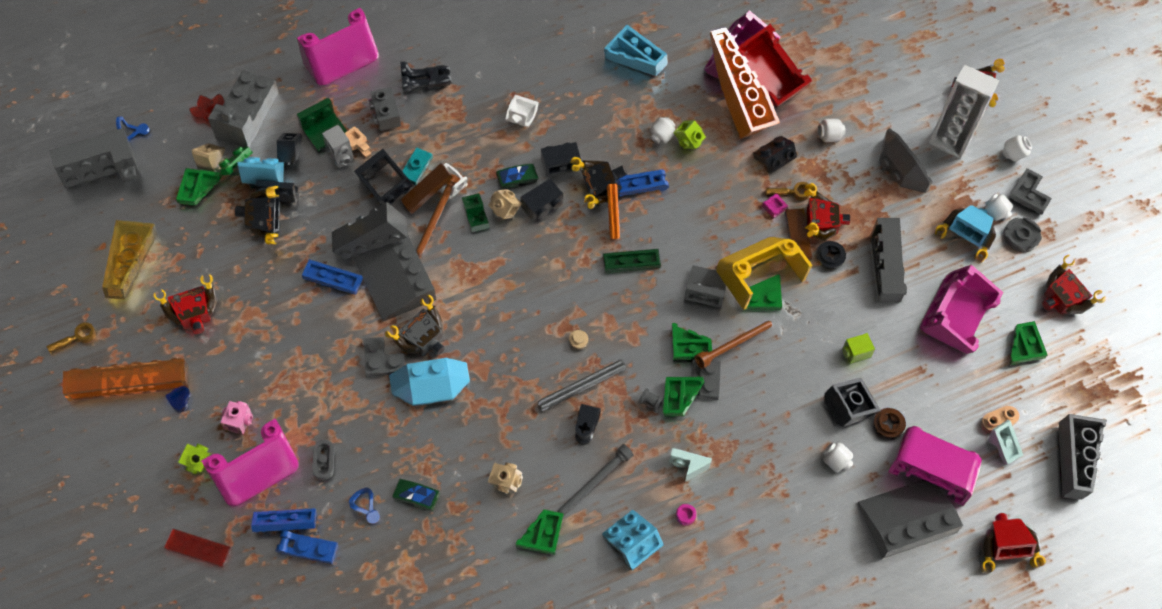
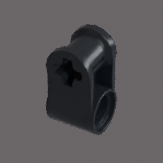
M581 404L575 426V438L578 443L588 444L592 441L600 418L601 408Z

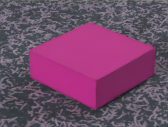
M777 193L762 203V207L773 219L788 209V205Z

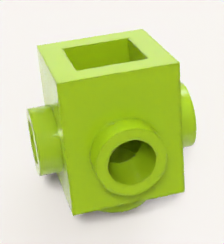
M695 120L683 121L673 132L680 146L684 149H697L706 138L702 128Z
M197 443L196 447L187 444L178 463L185 465V470L197 474L198 471L203 472L205 469L201 460L210 456L211 453L207 452L208 447ZM196 455L200 457V460L197 463L194 461V457Z

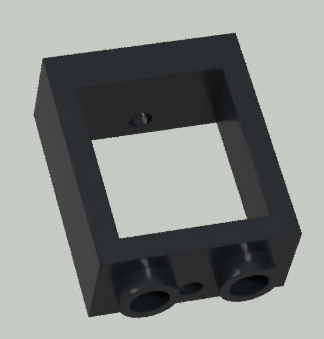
M381 149L354 170L361 182L380 204L387 202L392 205L398 197L406 194L413 186L408 177L384 149ZM389 164L402 181L383 196H380L367 180Z

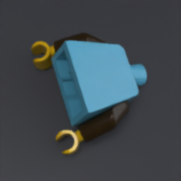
M970 205L966 209L953 210L943 221L944 224L936 227L935 235L938 231H943L944 233H942L940 239L945 238L947 228L950 227L949 230L979 248L982 246V249L978 250L974 255V259L981 254L983 256L982 262H984L988 257L987 250H990L996 238V231L992 225L993 217L988 215L985 209H978Z

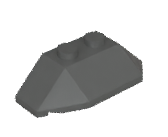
M891 128L887 129L879 158L882 167L886 168L892 180L897 182L900 187L924 193L928 192L933 181L928 177L922 163L898 133L892 131Z

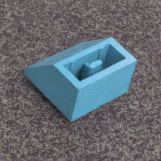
M260 157L244 158V161L238 162L241 182L246 184H256V180L283 182L284 162H278L276 158L263 159V161H260Z

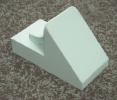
M1010 420L992 429L987 442L997 446L1004 464L1008 465L1023 456Z
M673 448L669 462L673 463L676 467H688L686 482L707 471L712 458Z

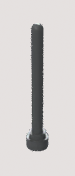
M622 444L617 449L616 456L557 512L565 515L618 464L629 461L634 456L633 452L625 444Z

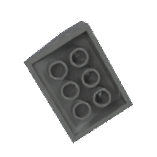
M409 236L399 242L369 250L354 258L383 322L422 306L420 303L421 298L428 304L429 298L427 295H431L434 299L433 301L436 300L435 289Z
M921 480L858 502L883 559L956 534L963 527L955 507L940 487L926 480Z

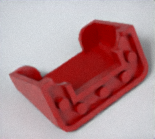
M770 23L739 45L737 50L747 59V65L758 76L756 79L760 85H764L772 105L778 107L808 88L813 80L808 74L802 75V69L796 67L779 44V38L775 39L773 33L776 30Z

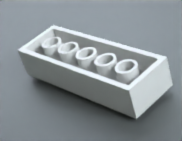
M964 65L953 85L928 144L961 159L999 80Z

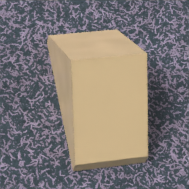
M210 143L192 149L196 166L212 172L215 171L225 152L224 147Z

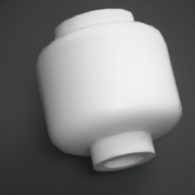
M668 117L657 118L649 128L650 138L657 144L660 142L663 144L668 143L674 136L673 132L676 130L675 123Z
M824 119L817 127L818 137L823 142H839L846 131L845 125H842L839 119Z
M1016 135L1004 143L1003 154L1007 159L1010 158L1012 161L1017 162L1029 156L1032 145L1026 136Z
M994 194L985 202V210L995 221L1000 219L1005 221L1012 215L1010 211L1013 205L1003 194Z
M832 442L823 451L824 463L835 472L847 471L853 464L851 461L853 453L841 442Z

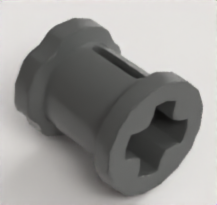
M646 388L638 403L641 405L645 404L656 413L664 397H658Z

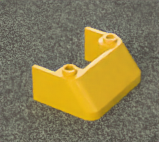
M768 237L719 260L716 271L743 310L747 309L753 295L744 279L750 276L751 267L782 254L801 282L806 280L813 265L795 241L785 238Z

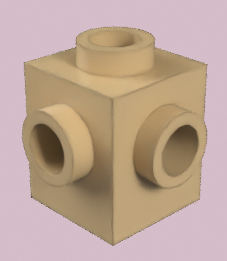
M506 189L494 192L488 206L495 215L508 219L515 216L522 202L515 197L512 191Z
M505 462V465L494 463L488 483L497 487V490L508 494L509 490L516 492L522 483V472L516 469V465Z

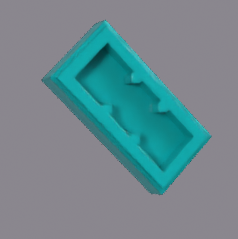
M419 148L415 149L402 170L412 184L417 185L433 159V154Z

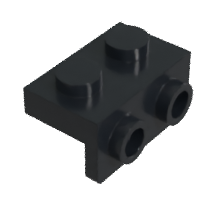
M780 135L753 152L754 159L764 163L767 172L771 174L795 159L797 152L794 142Z
M256 180V191L261 188L278 186L275 189V194L280 195V202H296L298 186H294V183Z

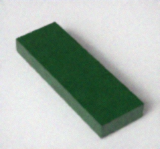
M659 249L603 253L605 273L661 268Z

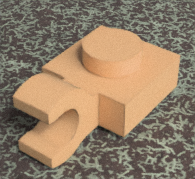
M355 126L345 133L350 140L352 151L358 148L365 158L371 154L368 150L370 147L365 143L367 141L366 136Z

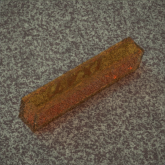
M172 358L166 361L152 360L147 363L132 362L127 365L112 364L108 367L93 366L89 369L73 368L70 371H63V394L68 401L189 388V366L186 360L182 358Z

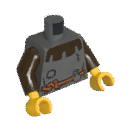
M427 295L429 298L428 304L424 302L423 298L420 299L421 305L426 306L427 310L423 308L400 330L394 325L389 326L393 330V335L385 331V336L393 338V342L403 352L425 356L432 350L438 356L445 350V346L440 343L443 339L442 332L444 327L439 312L435 306H432L433 297Z

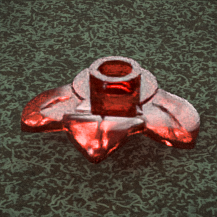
M217 94L212 100L200 95L197 106L189 110L193 117L209 122L208 118L215 105L223 106L225 101L221 94Z

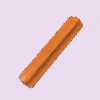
M608 184L610 238L619 239L617 184Z

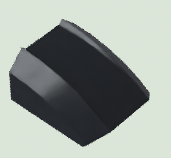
M862 378L834 384L824 393V404L829 408L836 424L843 427L881 412Z

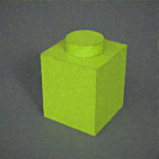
M868 333L846 339L842 348L845 358H848L850 364L872 358L875 351Z

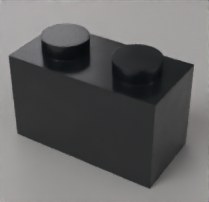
M566 142L562 145L541 148V161L545 176L573 171L572 165L577 164H572L571 159L573 157L581 159L577 142Z
M550 178L520 197V202H522L521 208L533 222L537 219H542L548 212L553 209L556 210L562 205L563 192Z

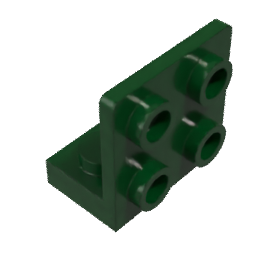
M329 98L297 113L299 126L317 151L325 148L323 132L337 125L340 126L344 133L347 132L334 113L333 105Z

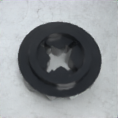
M826 241L817 248L816 259L820 261L821 265L827 266V269L830 267L836 269L838 266H842L846 260V251L837 242ZM828 250L832 255H834L833 260L831 259V257H827Z

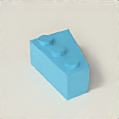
M626 25L604 48L605 59L657 76L668 64L667 53L629 25Z

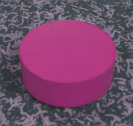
M690 504L679 506L676 511V520L684 526L694 523L697 516L695 508Z

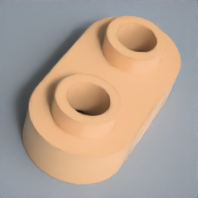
M1004 406L989 412L982 418L981 428L990 434L993 428L1007 420H1010L1012 426H1014L1019 420V412L1012 406Z

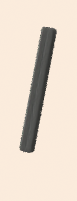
M618 360L538 400V406L541 411H544L624 371L626 365L623 360Z

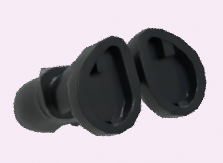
M400 62L403 93L427 86L429 89L452 84V79L449 75L451 68L449 66L438 65L423 69H411L407 62Z

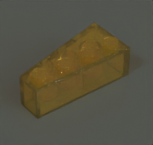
M116 220L102 286L105 298L126 299L157 236L155 224Z

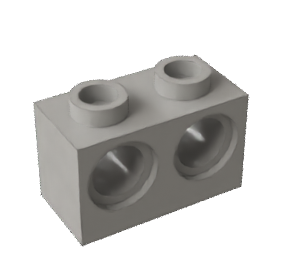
M339 125L322 133L327 154L337 168L346 166L354 160L350 140Z

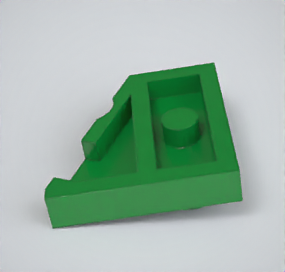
M240 146L232 152V157L218 163L219 167L215 170L221 173V175H230L234 172L232 169L238 165V162L244 161V158H248L253 152L249 147L242 148Z
M186 168L177 194V203L196 206L221 180V173Z
M780 274L749 287L753 295L745 310H782Z
M1035 321L1017 324L1014 328L1010 365L1045 359L1048 354Z
M672 323L673 360L695 359V355L702 351H712L711 338L698 335L690 329L687 331L678 327V324Z
M666 377L664 416H684L704 384V377Z
M543 510L538 515L536 521L527 528L526 533L517 540L516 547L555 555L564 514Z

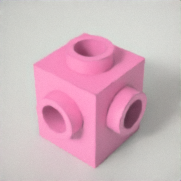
M229 401L228 406L224 407L220 423L224 430L243 435L246 427L251 424L253 415L246 403Z

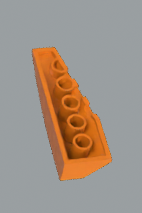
M724 28L710 32L712 50L721 88L740 138L757 134L779 124V119L764 85H760L756 79L758 76L754 71L750 70L747 65V59L737 50L738 46L728 30Z

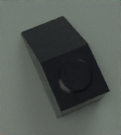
M283 133L276 140L278 162H284V165L296 163L299 159L302 133Z

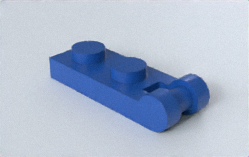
M665 170L626 175L620 178L622 190L618 192L619 196L654 190H667L669 184L665 180Z
M285 530L281 531L280 544H277L276 552L333 565L338 548L337 542L299 535ZM289 541L294 542L293 548L288 547Z

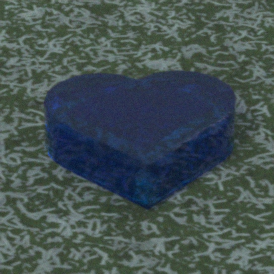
M180 386L166 394L165 397L176 412L181 413L188 408L187 401L191 398V392L187 387Z

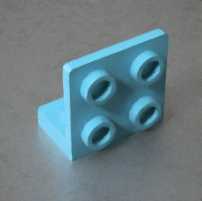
M631 510L602 533L603 537L622 553L627 566L632 570L664 545L657 528L634 510Z

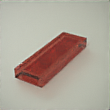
M176 529L172 530L164 547L168 551L221 568L225 567L232 551L230 546Z

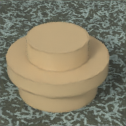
M582 330L573 331L569 336L570 345L576 349L584 348L588 344V335Z

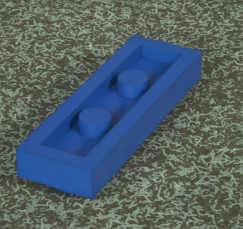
M310 259L302 273V278L354 295L357 294L363 280L362 275Z
M316 508L253 512L252 532L313 529L316 526Z

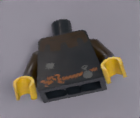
M578 157L571 159L572 164H577L572 165L573 171H578L580 168L583 169L581 173L589 191V195L585 196L584 202L587 203L589 209H593L595 204L599 206L608 203V184H617V191L622 190L619 179L628 175L623 165L615 169L607 161L583 160L582 162Z
M278 186L261 188L252 193L249 199H245V206L235 207V216L244 217V225L249 227L251 232L265 240V243L269 245L277 244L274 242V237H278V234L274 232L279 231L280 195L275 194V189Z

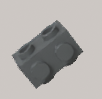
M392 87L371 91V99L368 101L370 109L375 111V114H372L374 124L379 125L380 131L400 127V116Z

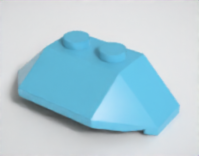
M450 358L406 364L389 375L392 395L412 406L453 400L470 382L467 363Z

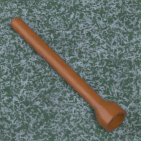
M451 174L453 178L445 184L446 187L416 249L419 256L425 250L451 194L452 187L461 180L454 174Z
M766 321L710 352L702 351L695 355L696 364L701 369L706 368L711 364L712 359L771 328L772 322Z

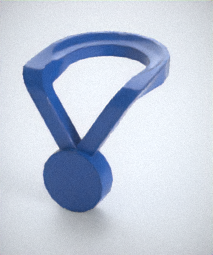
M122 116L116 118L117 129L121 128L122 121L123 125L127 128L136 130L127 136L129 141L138 134L143 136L147 135L150 131L149 126L145 123L137 127L126 123Z
M369 487L358 490L350 497L349 505L352 509L366 514V519L371 524L379 521L380 515L377 510L373 509V492ZM364 493L369 495V510L358 507L354 503Z

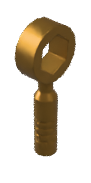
M798 182L795 184L794 189L766 188V195H775L776 193L778 195L793 194L797 200L806 201L809 197L799 194L798 188L808 190L805 188L808 183Z
M80 323L75 328V335L67 336L46 347L49 353L71 344L76 339L82 343L91 342L96 336V330L90 323ZM89 328V335L81 337V331Z

